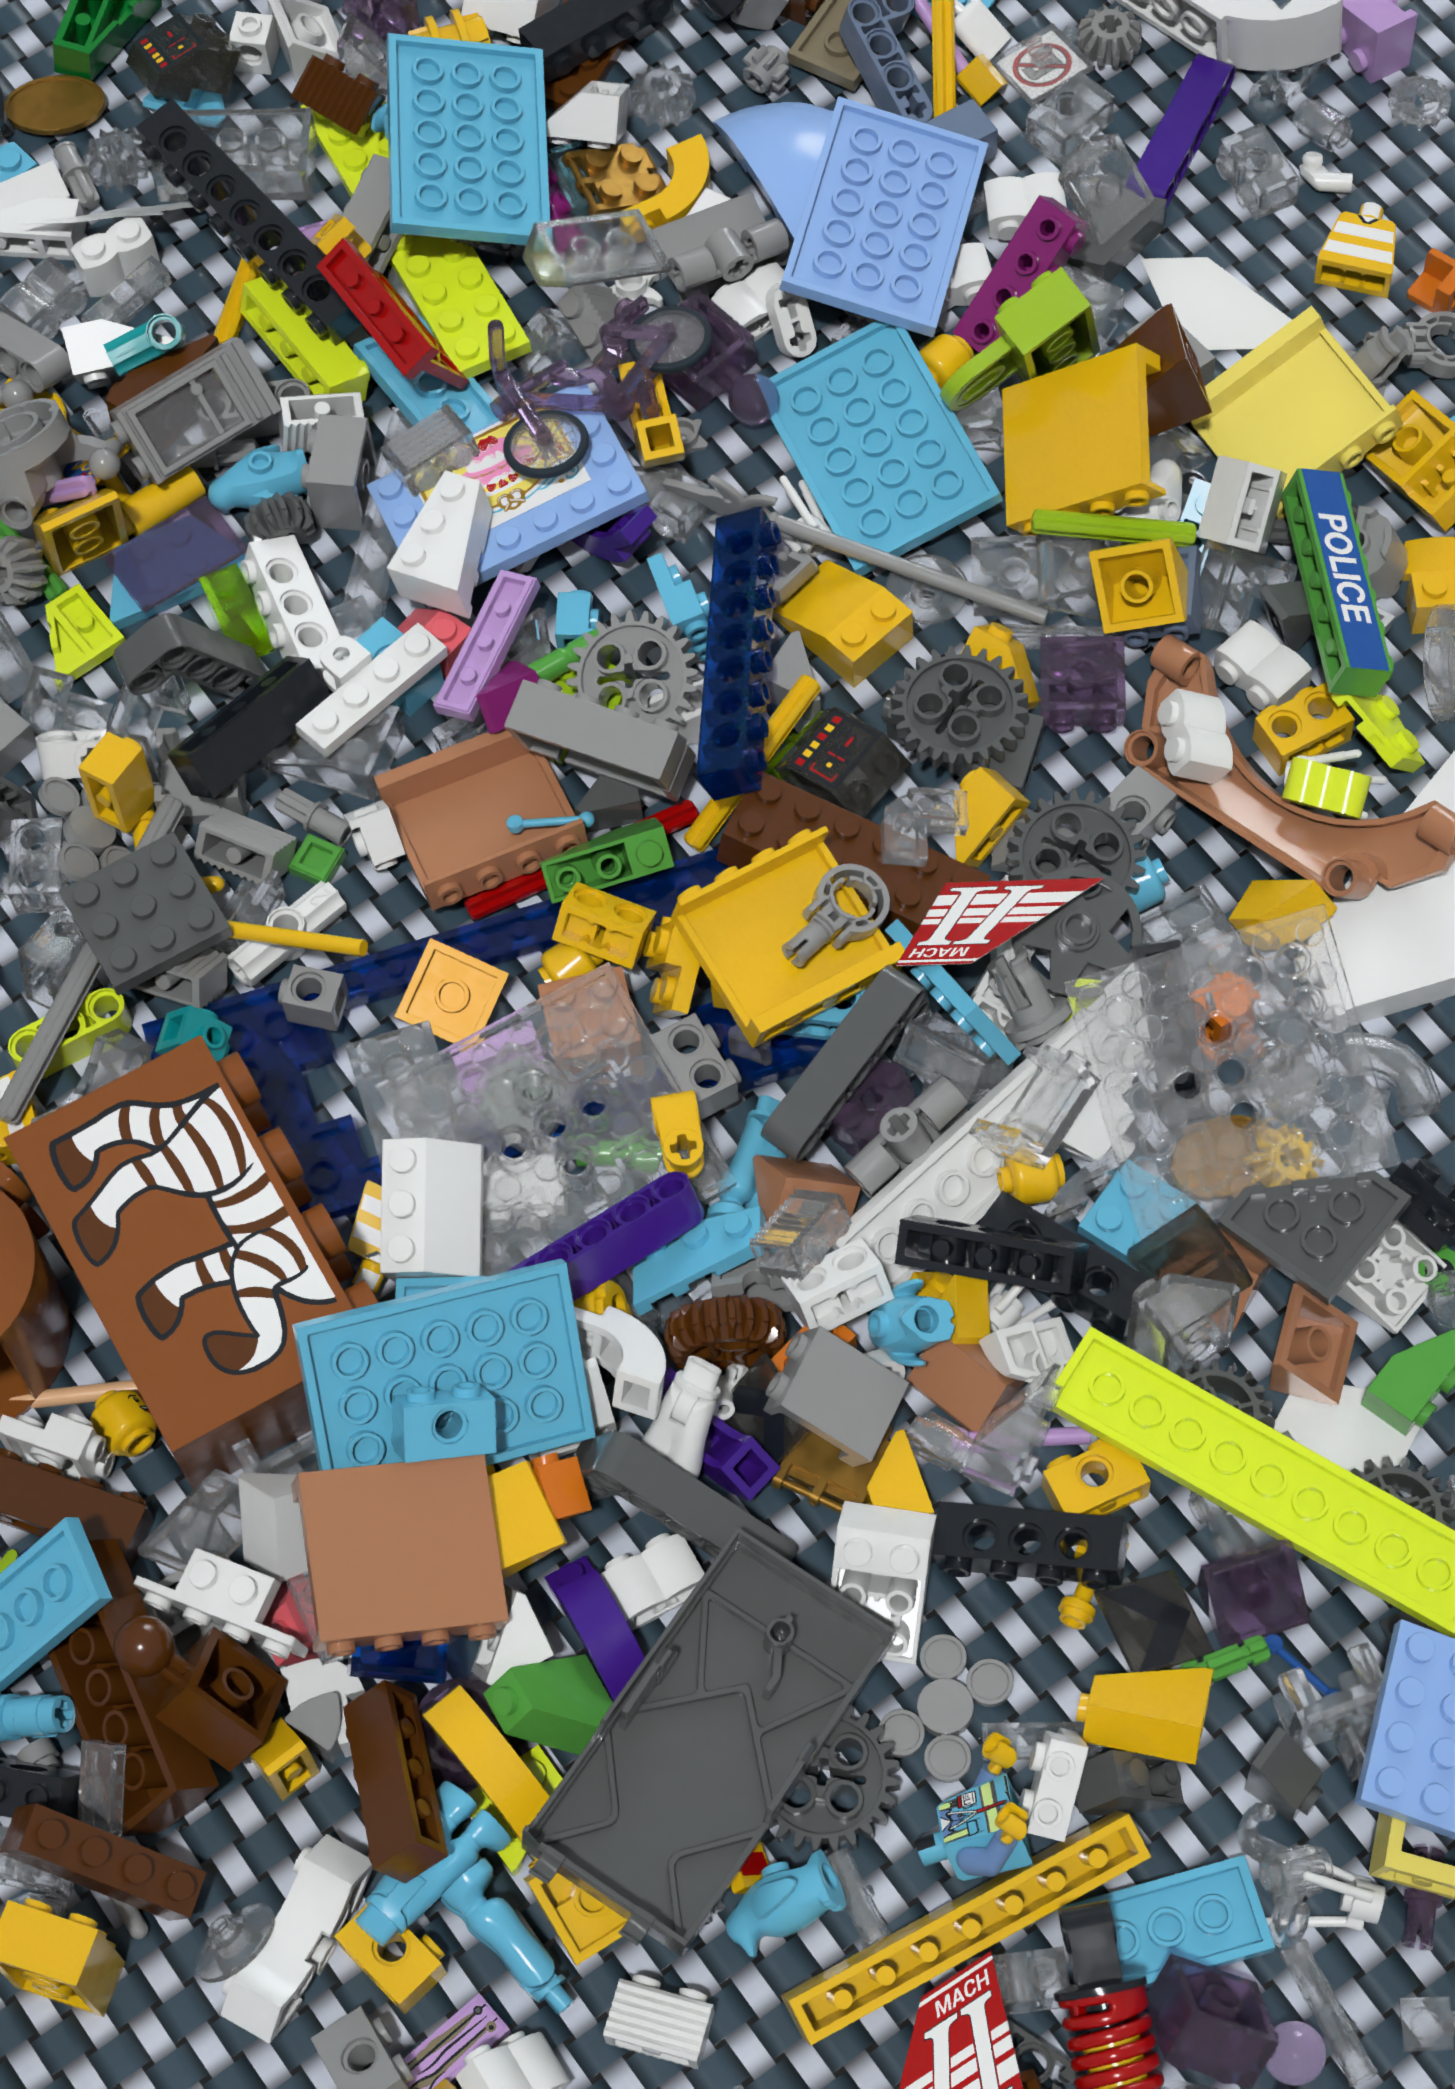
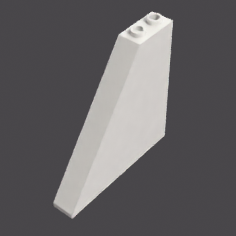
M1455 751L1405 812L1434 800L1455 812ZM1455 860L1446 872L1395 889L1388 888L1382 883L1377 882L1371 893L1363 899L1352 900L1334 897L1332 902L1337 907L1334 915L1303 935L1300 939L1297 957L1293 958L1294 970L1298 980L1301 983L1306 981L1311 993L1308 996L1311 1012L1316 1020H1322L1327 1033L1454 996ZM1353 875L1344 885L1346 889L1352 884Z

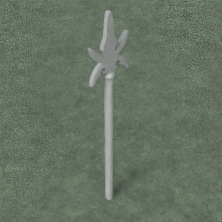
M712 474L708 482L716 489H705L670 478H665L662 484L664 488L704 504L709 509L720 513L712 514L709 519L710 523L731 526L742 522L754 535L758 533L772 541L774 539L777 540V537L768 530H776L1043 626L1047 621L1048 609L785 517L777 511L770 512L766 507L775 506L778 500L777 497L755 494L744 498L732 485Z

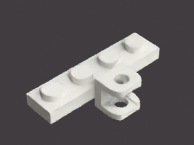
M417 623L372 660L371 653L356 640L344 635L339 636L319 653L320 662L325 669L323 671L324 682L334 693L295 724L297 734L327 758L448 656L447 646ZM339 651L349 653L342 655L339 660L334 658V655Z

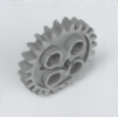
M627 610L625 622L613 613L610 618V627H606L599 621L595 623L599 633L596 637L585 632L583 633L588 646L586 649L580 647L573 648V651L581 659L580 662L568 663L567 667L575 671L577 677L567 680L566 685L578 689V692L596 697L601 701L600 706L606 708L609 697L613 693L621 692L623 697L621 706L639 713L638 719L653 723L654 719L658 718L670 723L675 721L683 726L686 724L680 713L683 709L695 711L694 705L687 700L689 695H701V690L691 684L693 680L702 678L703 673L691 668L692 665L700 660V657L695 653H686L693 645V642L687 637L678 640L683 631L681 628L674 625L668 629L669 620L664 616H660L654 623L653 614L649 611H644L639 621L635 612ZM661 647L662 655L659 662L655 665L647 666L646 656L648 652L653 648ZM613 651H620L621 659L619 664L613 669H607L605 663L608 655ZM635 671L647 678L666 673L670 674L667 680L636 679L634 680L633 687L622 680L599 685L601 678L632 679L635 677ZM655 689H662L663 699L661 703L656 707L649 708L647 703L649 694Z

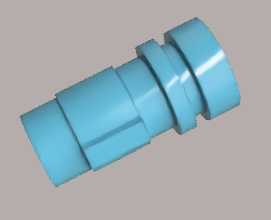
M16 1693L0 1694V1741L19 1740L23 1736L33 1738L56 1737L59 1733L70 1731L76 1717L73 1701L66 1695L53 1696L51 1694L21 1696Z

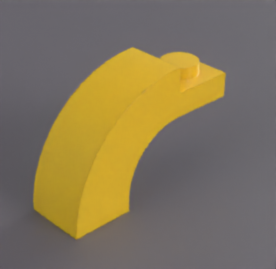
M702 134L666 149L668 172L672 179L662 192L617 212L620 238L627 248L639 242L650 240L649 233L651 229L687 216L705 188L711 190L709 152Z

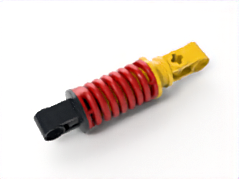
M1108 1900L1059 1909L1061 1932L1067 1954H1069L1075 1984L1054 1992V2000L1058 2002V2006L1061 2009H1069L1070 2016L1065 2017L1062 2021V2027L1065 2031H1087L1077 2037L1069 2038L1066 2042L1069 2052L1083 2051L1082 2056L1071 2059V2069L1075 2072L1088 2070L1087 2075L1075 2078V2088L1160 2089L1165 2079L1164 2074L1156 2069L1160 2065V2055L1152 2050L1157 2042L1154 2033L1147 2031L1152 2026V2016L1143 2012L1148 2006L1145 1984H1147L1146 1975H1122L1116 1947L1115 1925Z

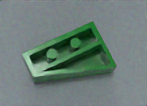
M70 0L53 41L54 72L83 77L93 81L162 6V0Z

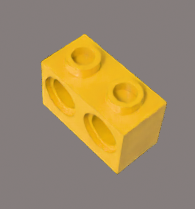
M1327 682L1315 688L1312 686L1306 687L1299 691L1293 699L1280 706H1268L1255 718L1252 740L1279 777L1285 774L1287 761H1292L1293 757H1297V755H1322L1351 740L1355 719L1345 705L1338 707L1331 697L1333 693H1329ZM1319 714L1326 718L1316 719L1311 715ZM1276 733H1286L1291 737H1279Z
M576 882L561 904L552 940L633 969L643 953L645 941L652 930L657 911Z

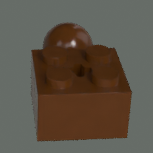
M137 1616L131 1618L119 1628L114 1639V1656L123 1670L137 1677H150L159 1673L170 1681L155 1718L226 1770L231 1772L263 1743L288 1680L219 1629L213 1626L182 1657L174 1652L175 1641L170 1628L156 1617Z

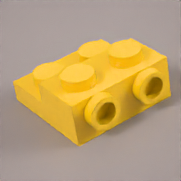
M663 916L661 925L656 926L655 932H649L645 941L643 956L648 957L647 969L662 972L661 978H655L650 992L649 1001L654 1003L652 1014L664 1018H673L688 1014L700 964L671 917Z
M535 1859L528 1865L529 1869L536 1864L538 1859ZM556 1873L549 1884H545L532 1874L523 1878L576 1966L623 1937L618 1932L628 1920L559 1873Z

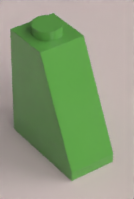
M586 1654L511 1667L483 1693L506 1735L580 1755L597 1730L601 1719L613 1703Z

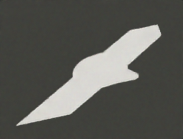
M189 201L147 207L121 208L103 213L23 224L77 223L123 216L163 215L164 213L161 211L193 206Z

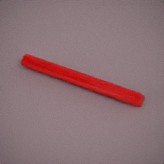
M685 800L637 822L656 817L664 826L665 834L668 835L692 824L699 815L694 803L690 800ZM539 868L533 873L521 875L501 883L493 889L484 890L465 898L464 905L471 919L477 920L547 889L542 869Z

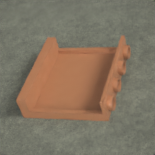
M507 729L490 734L488 731L373 777L380 801L383 800L389 807L406 853L405 855L432 911L443 906L453 905L459 900L478 892L493 889L499 884L521 875L533 873L541 868L540 862L588 841L582 818L565 825L524 828L519 833L509 832L506 821L512 815H519L522 819L576 815L546 757L524 749Z
M484 1454L410 1463L400 1462L301 1472L297 1474L291 1487L293 1502L299 1503L317 1636L316 1641L312 1645L313 1652L327 1651L328 1657H342L356 1653V1647L374 1645L376 1652H386L402 1648L403 1642L421 1640L422 1646H437L450 1642V1636L467 1634L469 1641H481L496 1637V1631H500L509 1621Z

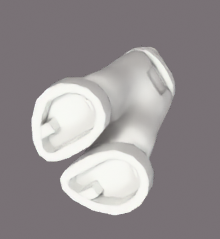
M689 1356L684 1370H679L676 1373L674 1381L661 1402L656 1419L652 1421L640 1442L697 1479L702 1468L705 1441L715 1410L716 1398L721 1393L720 1388L716 1386L721 1369L702 1358Z

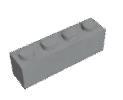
M373 154L367 168L362 172L360 182L350 201L346 204L342 216H345L354 225V230L371 246L372 251L365 259L373 269L382 274L403 234L390 233L389 158ZM327 296L320 297L317 301L323 300Z

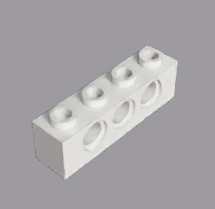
M295 535L249 542L245 559L240 563V572L246 585L249 584L254 593L257 613L259 616H264L272 646L279 649L282 658L286 656L310 658L324 682L323 671L325 669L320 662L319 653L336 640L340 634ZM339 651L334 655V658L339 660L342 655L349 653Z

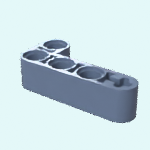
M851 0L840 23L839 33L876 105L881 110L925 123L929 121L933 113L932 104L895 36L904 29L914 8L915 0Z

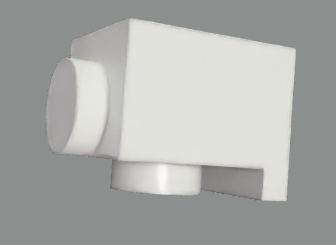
M383 800L343 815L351 830L358 829V832L351 835L360 858L367 855L375 871L395 865L398 862L397 857L406 854L389 807Z

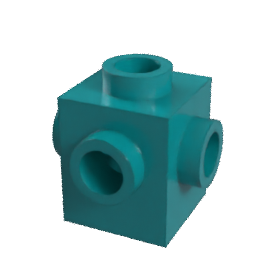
M188 1005L166 1013L155 1052L163 1055L201 1035L217 1062L229 1053L230 1046L228 1041L232 1027L218 1020V1016L214 1012Z

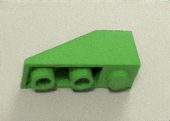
M654 817L605 833L540 862L551 903L554 904L563 901L576 882L599 890L674 867V862L664 826Z
M1455 1329L1394 1354L1366 1389L1361 1405L1404 1436H1407L1415 1424L1422 1429L1438 1407L1432 1403L1441 1390L1448 1395L1455 1387Z

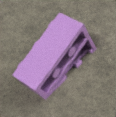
M1343 0L1342 50L1349 57L1353 69L1358 73L1361 72L1370 84L1410 64L1418 14L1412 9L1404 12L1395 5L1398 3L1397 0Z

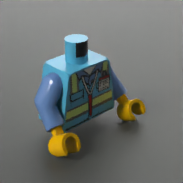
M997 1732L991 1733L983 1744L982 1755L991 1762L983 1764L973 1786L967 1791L940 1803L936 1808L940 1831L915 1840L919 1856L925 1867L949 1859L957 1878L962 1881L983 1876L994 1877L1000 1872L1033 1864L1027 1835V1825L1025 1823L1028 1820V1813L1018 1806L1019 1800L1007 1773L1002 1772V1768L1008 1769L1015 1764L1017 1754L1015 1749L1011 1747L1010 1740Z

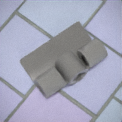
M752 192L651 229L649 233L650 240L662 265L676 288L681 292L720 277L729 282L737 281L747 275L754 264L789 250V238L783 223L777 218L766 221Z
M940 1075L910 1105L894 1108L887 1112L881 1120L880 1133L844 1166L845 1170L861 1186V1190L865 1195L872 1199L913 1160L922 1156L934 1141L968 1112L965 1107L968 1101L946 1077Z

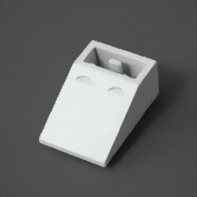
M99 319L62 328L73 376L80 385L87 384L88 389H95L112 384L110 378L119 375L113 367L103 344L134 329L133 327ZM156 334V339L160 344H168L174 340V338ZM185 341L183 346H186L190 343Z
M1397 1220L1337 1295L1391 1333L1397 1334L1434 1289V1287L1428 1286L1424 1282L1435 1278L1438 1271L1437 1264L1443 1268L1447 1265L1412 1230ZM1419 1261L1427 1267V1275L1425 1277L1418 1273Z
M844 1501L837 1525L830 1588L896 1630L892 1644L882 1658L883 1660L916 1665L937 1515Z

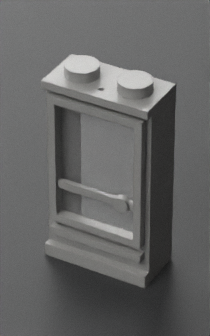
M232 337L109 411L114 419L109 426L120 444L128 443L135 457L130 460L143 481L149 478L152 483L159 485L163 480L272 414L274 415L281 411L282 408L242 339Z

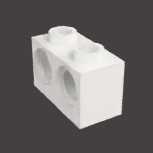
M862 1237L781 1277L793 1310L807 1330L821 1326L830 1331L894 1299L882 1263Z

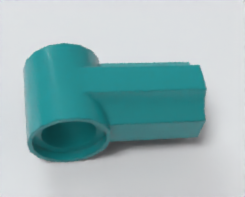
M160 313L154 315L148 322L103 344L113 367L121 377L166 353L181 348L186 339V331L178 319L170 314ZM162 323H172L176 329L174 340L168 344H160L156 339V329Z

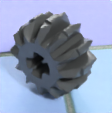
M292 491L286 492L283 495L275 492L270 498L262 497L259 504L249 507V513L243 518L250 542L295 535L299 545L307 544L310 542L309 536L316 531L308 503L304 501L302 496H295Z

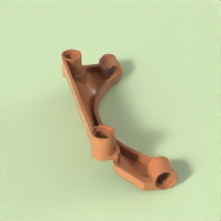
M1172 634L1164 636L1157 643L1150 658V663L1155 669L1147 681L1141 727L1143 729L1132 732L1124 744V754L1126 760L1135 767L1137 765L1177 795L1307 880H1315L1322 890L1334 897L1359 900L1367 897L1377 882L1382 883L1388 888L1395 889L1448 871L1455 860V812L1436 800L1405 813L1379 819H1338L1308 810L1298 804L1281 799L1282 794L1272 788L1252 768L1231 736L1227 723L1225 734L1231 742L1233 751V766L1229 773L1216 784L1173 776L1164 757V746L1167 739L1161 731L1157 718L1160 703L1176 688L1218 697L1212 663L1206 655ZM1151 742H1153L1154 751L1152 756L1148 759L1147 748L1148 745ZM1350 869L1353 874V881L1350 887L1346 889L1343 884V878Z

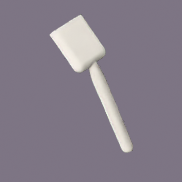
M954 0V13L957 15L955 17V34L975 57L984 54L990 61L1011 38V35L981 0H970L966 6L959 0Z

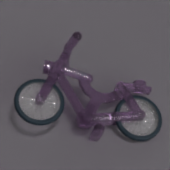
M640 295L634 301L628 297L623 298L615 307V317L608 323L603 324L599 329L601 344L606 352L597 363L587 368L574 370L570 368L567 360L560 359L521 383L515 381L507 367L503 323L497 319L491 320L488 324L489 361L500 396L490 402V408L494 415L502 422L509 420L514 413L519 419L508 431L503 444V453L508 465L523 476L534 479H547L567 473L581 462L589 446L588 431L580 419L560 410L604 412L608 418L622 422L633 413L635 403L637 402L640 404L644 420L659 417L660 411L653 384L654 379L659 373H675L686 370L696 365L705 357L713 339L712 328L708 320L699 312L681 306L659 308L640 318L649 310L647 298L643 295ZM626 351L630 353L636 363L618 384L612 371L619 365ZM594 382L601 396L540 393L538 391L551 383L566 388ZM536 409H550V410H542V411H538V412L536 411Z

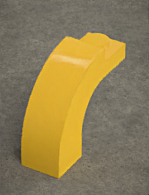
M657 356L646 358L650 361L658 362ZM635 361L619 364L618 372L627 406V414L643 469L683 461L685 451L676 414H671L662 374L646 370Z

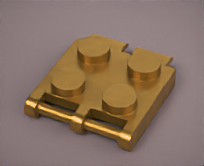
M633 143L612 145L609 149L590 148L569 151L561 158L564 166L571 169L576 179L575 187L579 194H584L590 206L588 213L594 221L617 218V212L652 198L667 187L662 176L654 173V171H657V167L647 148H638ZM579 166L582 167L586 177H583L581 171L578 168ZM592 193H595L600 204L596 203Z
M801 1425L779 1466V1471L772 1480L771 1486L778 1490L785 1487L808 1498V1504L814 1507H818L821 1504L840 1514L844 1501L866 1504L868 1500L867 1486L890 1443L889 1438L892 1434L893 1426H888L872 1462L851 1467L838 1459L841 1452L839 1448ZM824 1495H827V1496H829V1497H832V1498H834L836 1501H834V1500H832V1499H830V1498H828V1497H826V1496H824Z

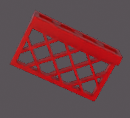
M342 238L316 266L405 377L413 380L423 370L461 390L469 382L467 377L459 371L442 346L386 277L370 266L351 241Z

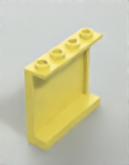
M1312 305L1208 383L1205 387L1212 413L1189 422L1217 459L1218 455L1287 473L1283 491L1297 468L1339 473L1344 469L1353 468L1362 461L1365 453L1377 444H1383L1391 440L1398 432V429L1403 426L1401 417L1394 404L1390 406L1326 329L1321 316ZM1282 497L1275 519L1286 518Z

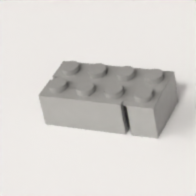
M539 679L537 684L522 680L504 727L524 749L558 761L563 749H567L569 751L565 759L566 764L678 802L696 755L689 745L686 744L687 739L677 732L679 728L676 725L655 718L653 723L638 719L639 713L621 705H616L614 710L600 706L601 701L583 692H577L575 697L562 693L561 686L545 679Z

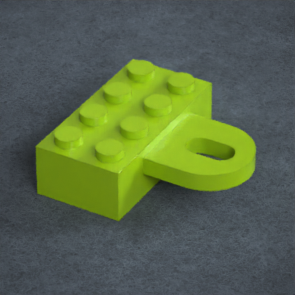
M1059 267L1053 273L1050 270L1042 273L1032 282V289L1020 298L1017 296L1009 298L998 308L997 312L999 314L994 319L1000 337L960 367L941 389L940 397L951 411H959L974 404L1013 374H1016L1024 382L1088 360L1100 352L1091 304L1062 267Z

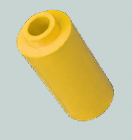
M190 465L163 480L159 485L152 482L120 502L128 536L133 534L136 538L148 534L206 496V490L201 480Z

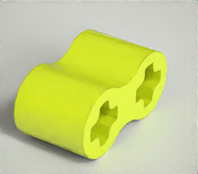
M1293 757L1281 799L1360 820L1372 778L1354 771Z

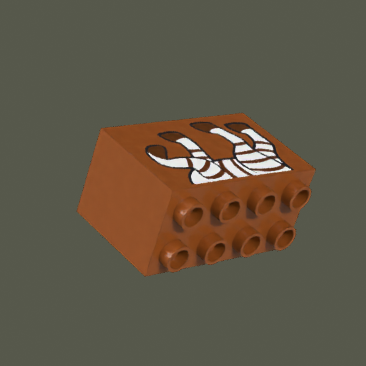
M201 1035L3 1138L170 1451L195 1494L312 1430L292 1324L378 1303L365 1280L345 1290L340 1286L342 1282L354 1277L355 1274L344 1253L347 1249L334 1222L322 1203L302 1213L299 1212V1208L312 1202L313 1199L302 1178L304 1172L292 1147L279 1126L257 1137V1134L272 1126L260 1103L262 1097L250 1072L237 1051L216 1062Z

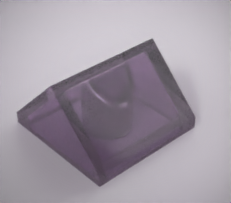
M1283 1539L1201 1566L1197 1588L1221 1649L1236 1643L1238 1646L1242 1645L1243 1640L1256 1635H1261L1264 1638L1269 1634H1276L1310 1623L1294 1546L1291 1541Z

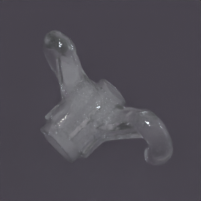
M1255 1803L1245 1811L1240 1820L1237 1831L1238 1843L1244 1854L1249 1855L1260 1864L1259 1877L1261 1884L1273 1896L1274 1909L1269 1930L1274 1944L1280 1949L1291 1948L1303 1938L1308 1927L1310 1907L1302 1902L1305 1895L1322 1892L1325 1889L1317 1884L1305 1881L1302 1875L1305 1871H1309L1333 1879L1332 1861L1328 1852L1323 1847L1310 1846V1844L1287 1847L1259 1835V1823L1272 1820L1276 1811L1274 1806L1269 1803Z

